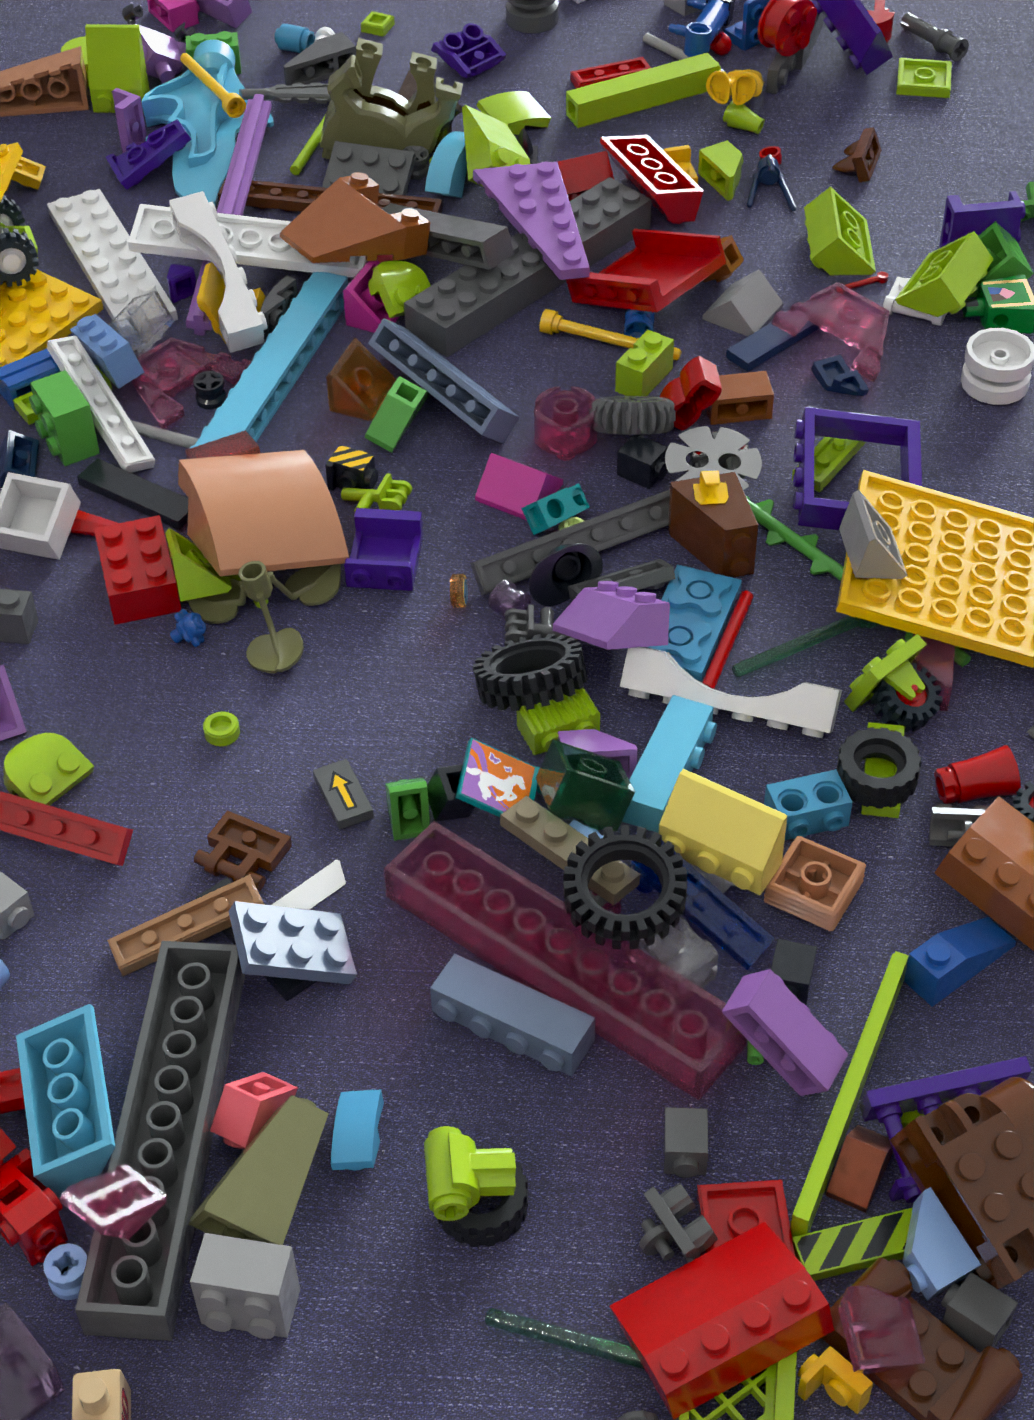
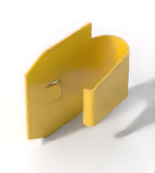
M719 471L700 472L699 484H693L695 500L700 505L726 504L729 498L727 484L720 483Z

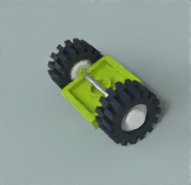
M3 195L0 202V285L6 282L7 287H12V282H16L17 286L22 285V279L28 282L31 280L30 273L35 275L37 272L35 266L39 264L38 247L30 226H25V220L19 205H16L15 201L11 198L7 200L5 195Z

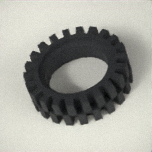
M541 634L533 635V639L527 640L526 636L520 637L519 642L516 643L509 640L504 642L505 647L496 645L491 648L492 652L485 651L481 654L482 657H478L475 660L476 664H473L481 702L487 704L490 708L497 706L498 710L504 711L509 706H511V711H519L521 706L525 705L527 710L535 709L534 704L541 703L542 707L550 705L549 700L552 699L560 702L564 700L563 695L572 696L575 694V689L580 690L583 687V683L587 681L581 644L572 637L567 639L565 635H560L556 638L555 634H548L545 638H542Z
M621 825L620 835H614L612 826L603 829V838L600 839L595 831L588 835V845L582 840L576 845V854L570 853L567 858V866L564 867L563 894L567 914L571 913V922L575 928L581 925L582 935L588 939L594 933L595 943L604 946L606 939H611L612 949L621 950V941H629V948L633 950L639 948L640 939H644L646 946L655 944L656 934L662 939L669 935V927L675 928L679 923L680 914L683 915L687 896L686 867H683V858L680 853L674 855V845L669 840L662 846V835L654 832L651 838L648 839L646 838V828L639 826L636 835H629V825ZM633 860L652 869L660 880L662 891L657 901L648 909L630 915L616 914L599 906L591 897L588 890L591 877L600 867L612 861Z

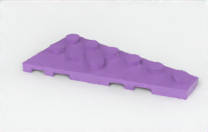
M545 161L538 164H514L505 167L473 169V180L477 184L484 186L486 195L490 199L494 198L497 201L499 210L520 234L524 233L528 237L529 245L541 252L543 261L560 280L589 277V263L558 162Z

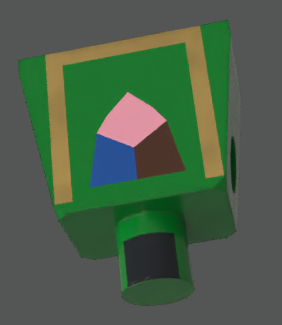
M1025 274L983 281L979 284L977 298L965 300L966 305L962 308L963 316H979L984 329L1006 328L1019 333H1034V296Z

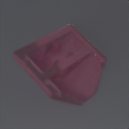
M122 1164L117 1166L113 1172L86 1178L67 1187L62 1192L60 1202L101 1235L129 1240L166 1203L167 1195L130 1166Z
M869 1285L846 1288L838 1310L854 1372L873 1374L926 1363L910 1300L901 1296L894 1297Z

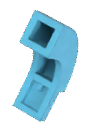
M451 132L439 143L429 166L425 185L426 192L462 198L467 173L464 132Z

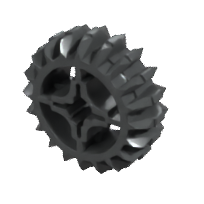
M599 397L592 401L590 409L592 429L600 433L617 435L667 433L674 429L676 418L674 402L670 399L659 397Z

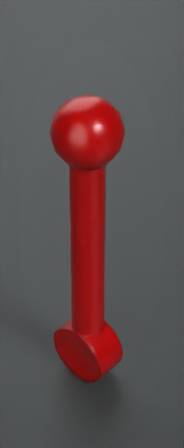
M881 271L877 273V276L845 285L838 283L834 286V292L837 295H842L844 291L875 282L886 283L888 281V273Z

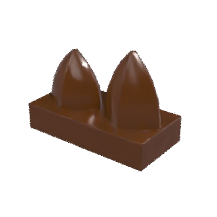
M875 128L863 129L860 139L844 150L848 157L836 163L832 169L843 173H856L859 182L870 181L882 151Z

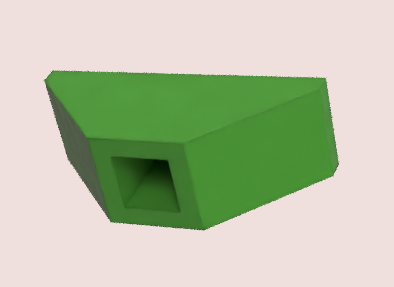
M399 376L387 393L364 438L392 453L427 400L428 392Z

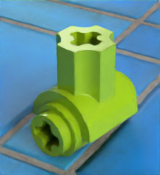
M451 1126L438 1127L429 1132L428 1138L424 1142L429 1209L437 1219L443 1221L462 1219L468 1214L469 1209L478 1203L481 1196L514 1195L516 1188V1163L512 1148L476 1149L474 1140L469 1136L463 1135L458 1128Z

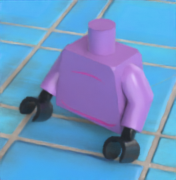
M132 3L122 10L123 18L128 22L127 25H138L136 20L143 16V8L140 5L134 8ZM185 22L178 26L174 31L178 39L177 42L173 37L140 26L147 75L159 78L162 83H166L174 79L175 74L180 73L184 65L180 60V56L186 53L185 36L195 34L193 26L187 31L184 28Z

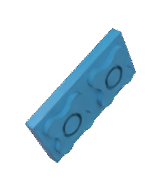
M677 564L674 571L676 579L670 580L661 599L670 603L668 645L649 646L647 648L669 652L679 666L696 680L702 681L740 593L742 580Z

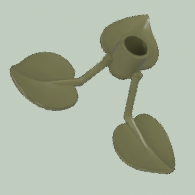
M250 561L240 568V581L230 579L232 588L228 593L187 600L193 613L200 614L202 620L210 624H220L232 620L238 613V606L246 604V595L250 599L259 602L270 634L258 636L249 644L246 651L249 664L258 671L267 673L283 672L293 667L299 661L304 650V643L300 633L294 628H285L276 632L265 601L271 596L273 585L290 600L299 598L301 603L307 606L323 604L331 600L339 591L341 564L303 568L291 575L284 586L275 578L272 571L267 572L262 562Z

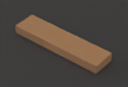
M249 874L108 939L107 941L122 976L156 962L161 941L197 943L231 927L228 911L234 901L264 905L251 875Z

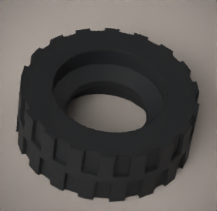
M871 727L863 731L858 730L854 735H849L839 749L837 772L851 800L857 801L866 807L873 806L879 809L895 807L899 803L903 804L906 802L908 797L912 796L915 792L921 769V756H919L917 746H914L908 737L902 736V733L890 731L888 728L882 727L881 729ZM867 758H882L895 764L897 772L892 777H873L861 771L860 763Z
M476 1146V1149H490L483 1148V1146ZM519 1162L516 1163V1188L514 1195L502 1196L499 1206L487 1214L468 1212L465 1217L455 1221L437 1219L438 1223L442 1224L443 1231L448 1236H453L455 1241L461 1244L463 1242L470 1244V1247H478V1245L490 1247L495 1246L497 1242L502 1241L503 1243L508 1240L512 1233H516L521 1228L522 1220L525 1221L527 1216L528 1183L526 1175H523L522 1166Z

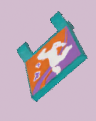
M470 738L466 748L456 798L500 817L503 812L525 796L535 800L536 791L543 796L550 797L553 785L559 787L561 784L563 772L555 767L533 766L474 738Z

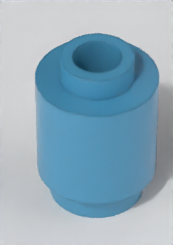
M283 23L275 32V43H277L280 50L301 53L315 41L314 32L309 31L307 27Z

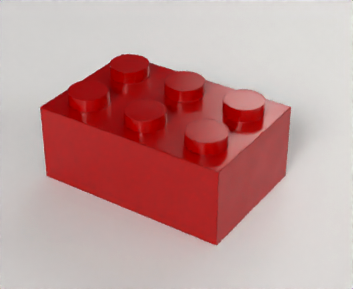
M160 515L94 528L114 625L180 612L181 605L177 583Z

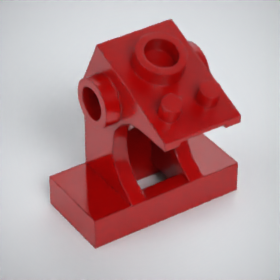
M25 1148L0 1167V1234L11 1247L18 1243L33 1267L38 1262L43 1263L47 1254L53 1248L66 1244L68 1237L59 1215V1211L63 1209V1206L55 1193L34 1177L31 1151Z

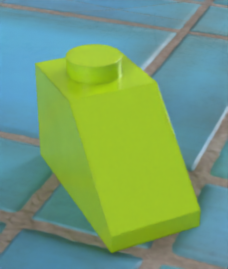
M727 140L699 150L698 174L727 201L732 200L741 178L743 156L741 151Z

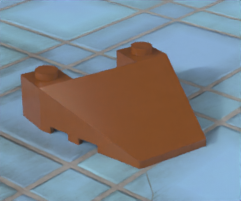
M354 172L351 176L338 178L280 232V238L312 263L350 262V256H366V261H377V255H393V260H403L427 254L430 221L414 209H404L399 213L388 214L377 206L379 184L370 179L365 173Z

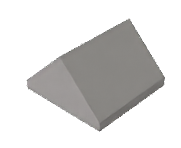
M760 269L732 283L703 314L702 320L749 336L768 325L783 308V302Z
M855 491L851 496L839 528L855 578H905L908 575L891 527L861 491Z

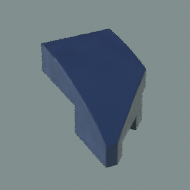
M841 354L813 362L811 371L825 390L856 396L867 395L869 389L858 370L850 371Z

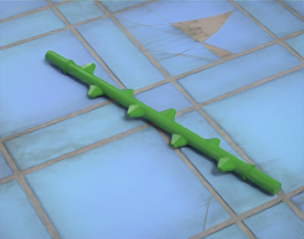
M746 496L757 522L769 530L766 543L769 546L786 542L813 561L810 573L817 575L828 572L841 581L844 567L816 548L819 536L816 534L799 536L771 516L774 501L768 499L754 504ZM906 632L905 641L910 640L916 634ZM920 636L931 645L933 650L937 649L962 668L971 660V656L957 646Z

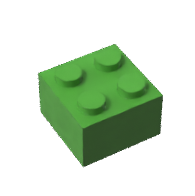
M64 370L30 382L33 395L29 396V401L34 413L38 414L39 419L35 421V426L40 438H46L52 456H58L63 465L68 466L100 454L90 405L67 371Z

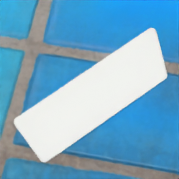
M335 860L273 903L272 906L310 910L346 884L340 861Z

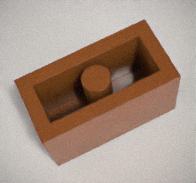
M767 371L719 375L722 392L719 398L706 408L711 425L772 419L774 392Z

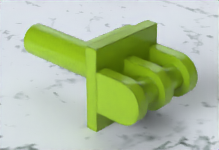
M386 473L378 489L343 488L341 498L343 501H359L354 512L356 508L370 509L373 502H377L379 509L402 510V505L407 501V496L411 494L413 488L409 482L393 480L391 474Z

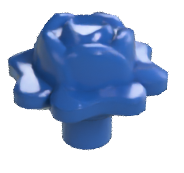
M185 609L174 614L177 628L170 632V636L175 643L185 640L188 643L191 642L194 647H198L200 643L205 641L203 634L206 631V624L203 622L200 614L188 613Z

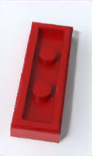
M644 57L575 70L570 72V80L577 89L651 67Z

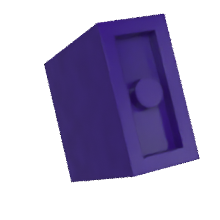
M1016 191L1009 192L1008 201L966 205L962 204L959 195L947 196L940 247L973 231L979 236L995 221L1019 243L1021 240L1020 222L1021 219H1024L1026 213L1025 203L1020 200Z
M356 508L354 516L355 537L350 558L345 559L344 563L346 587L413 591L423 540L422 512Z

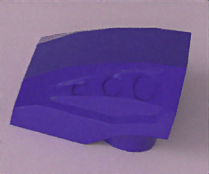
M474 23L466 24L461 32L445 34L443 41L440 40L439 43L438 41L433 43L431 48L432 52L438 54L451 68L465 78L476 76L503 61L507 55L491 36L484 34L482 28Z

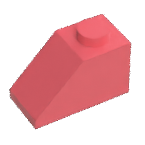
M265 1072L225 1084L210 1131L223 1137V1142L228 1146L245 1149L272 1114L291 1095H296L298 1087Z

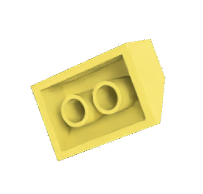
M682 769L659 823V834L662 835L661 845L663 846L669 840L674 845V855L680 853L684 861L699 867L706 873L717 875L732 882L740 889L749 890L757 895H761L782 864L788 815L686 769Z

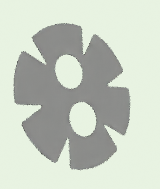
M708 426L689 429L678 435L689 447L671 442L665 454V463L669 473L688 471L676 481L698 478L701 471H719V474L735 472L744 490L749 487V484L738 474L757 479L762 468V459L757 448L739 451L750 439L739 432L720 427L715 439H713ZM699 451L708 456L709 462L704 467H692L686 462V456L691 452ZM728 453L735 454L741 459V465L734 470L724 469L718 463L719 457Z

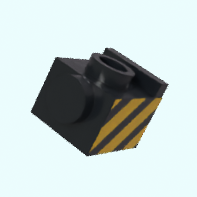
M339 445L325 465L329 490L334 491L336 487L342 489H370L376 485L378 480V470L375 468L374 454Z

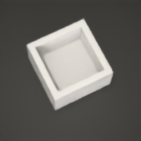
M8 472L0 492V548L60 560L81 503L71 485Z

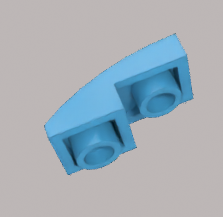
M381 1089L340 1093L332 1138V1170L349 1169L356 1171L364 1168H374L380 1145L378 1124L384 1105Z

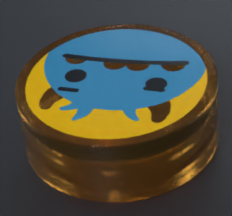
M465 573L452 574L450 577V601L454 608L467 607L468 582Z

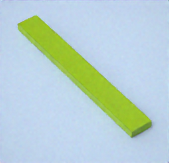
M895 951L891 956L792 1214L790 1228L792 1237L810 1232L903 984L909 955Z

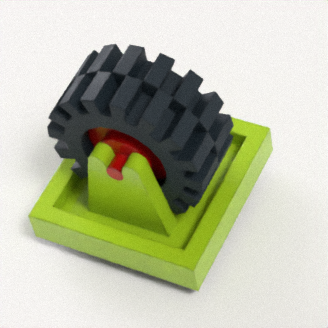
M918 634L907 642L902 638L899 639L886 651V657L881 660L877 656L862 669L863 674L849 685L852 692L844 700V703L854 712L871 699V704H877L873 709L875 714L883 713V717L880 720L884 724L890 720L892 725L905 726L904 732H908L911 728L914 732L919 730L921 726L924 727L939 710L943 697L938 695L942 691L941 686L933 685L937 680L936 677L932 675L928 678L925 675L928 669L923 667L918 671V664L912 663L927 644Z

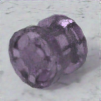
M504 580L497 584L488 599L490 609L498 613L502 612L504 619L507 610H527L528 604L531 605V596L523 590L518 591L516 585L509 580Z

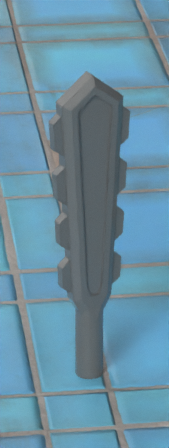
M313 82L309 85L294 83L291 86L276 84L273 87L262 89H239V96L244 100L253 99L254 94H262L264 99L281 103L296 101L298 103L315 102L326 104L331 101L327 91L328 83Z

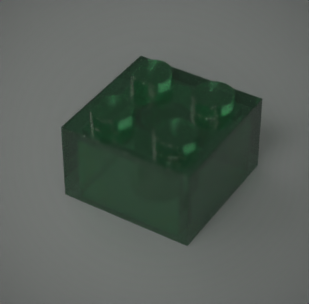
M552 740L536 776L544 800L552 814L562 819L574 817L583 820L586 825L597 830H603L604 827L612 826L614 831H618L635 794V790L620 761L556 740Z

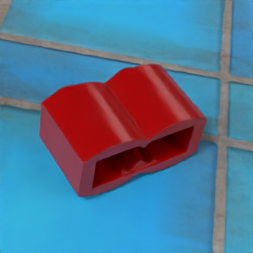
M697 356L683 367L678 378H675L664 387L660 398H667L674 402V410L676 411L674 427L682 431L689 428L698 420L702 410L711 406L719 398L722 386L716 365L701 356Z

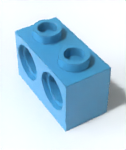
M837 769L767 784L764 805L788 815L785 840L795 839L796 836L805 837L824 831H836L842 827L849 826L852 800Z

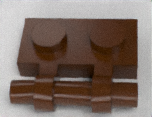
M227 810L207 835L208 844L214 849L211 853L201 849L198 850L194 856V863L203 866L205 872L214 876L221 874L233 879V882L250 874L257 890L260 891L265 885L266 878L255 872L259 867L273 872L292 847L291 836ZM232 855L243 861L240 865H236L227 861V859Z

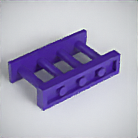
M1026 1056L869 1090L866 1091L859 1107L864 1122L878 1119L879 1123H884L890 1141L892 1137L903 1129L900 1120L903 1113L918 1110L919 1114H924L925 1116L943 1103L966 1093L981 1095L1011 1077H1021L1027 1080L1032 1071ZM890 1142L902 1178L896 1179L889 1191L890 1200L905 1199L906 1203H914L922 1192Z

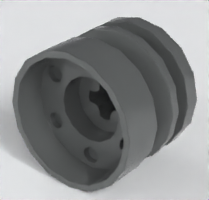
M507 0L506 22L509 27L516 31L540 33L552 29L558 23L557 0Z

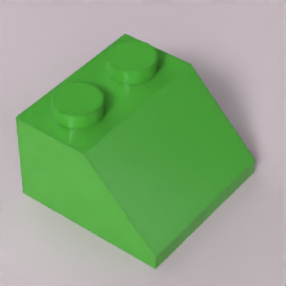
M996 221L978 236L994 260L987 269V275L978 281L976 291L969 297H977L979 284L983 281L1024 274L1026 279L1034 274L1016 239Z

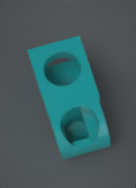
M578 483L521 509L533 535L588 509L590 506Z

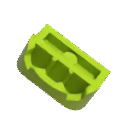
M399 260L384 261L372 269V278L368 282L371 296L380 294L389 318L405 315L404 302L431 286L421 268L410 262Z
M42 733L25 739L8 752L4 760L3 780L10 794L14 795L17 793L20 797L52 805L89 776L94 770V765L64 736L55 733Z

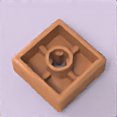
M796 836L783 856L781 866L766 886L764 902L818 927L834 931L864 881L866 864L807 838Z

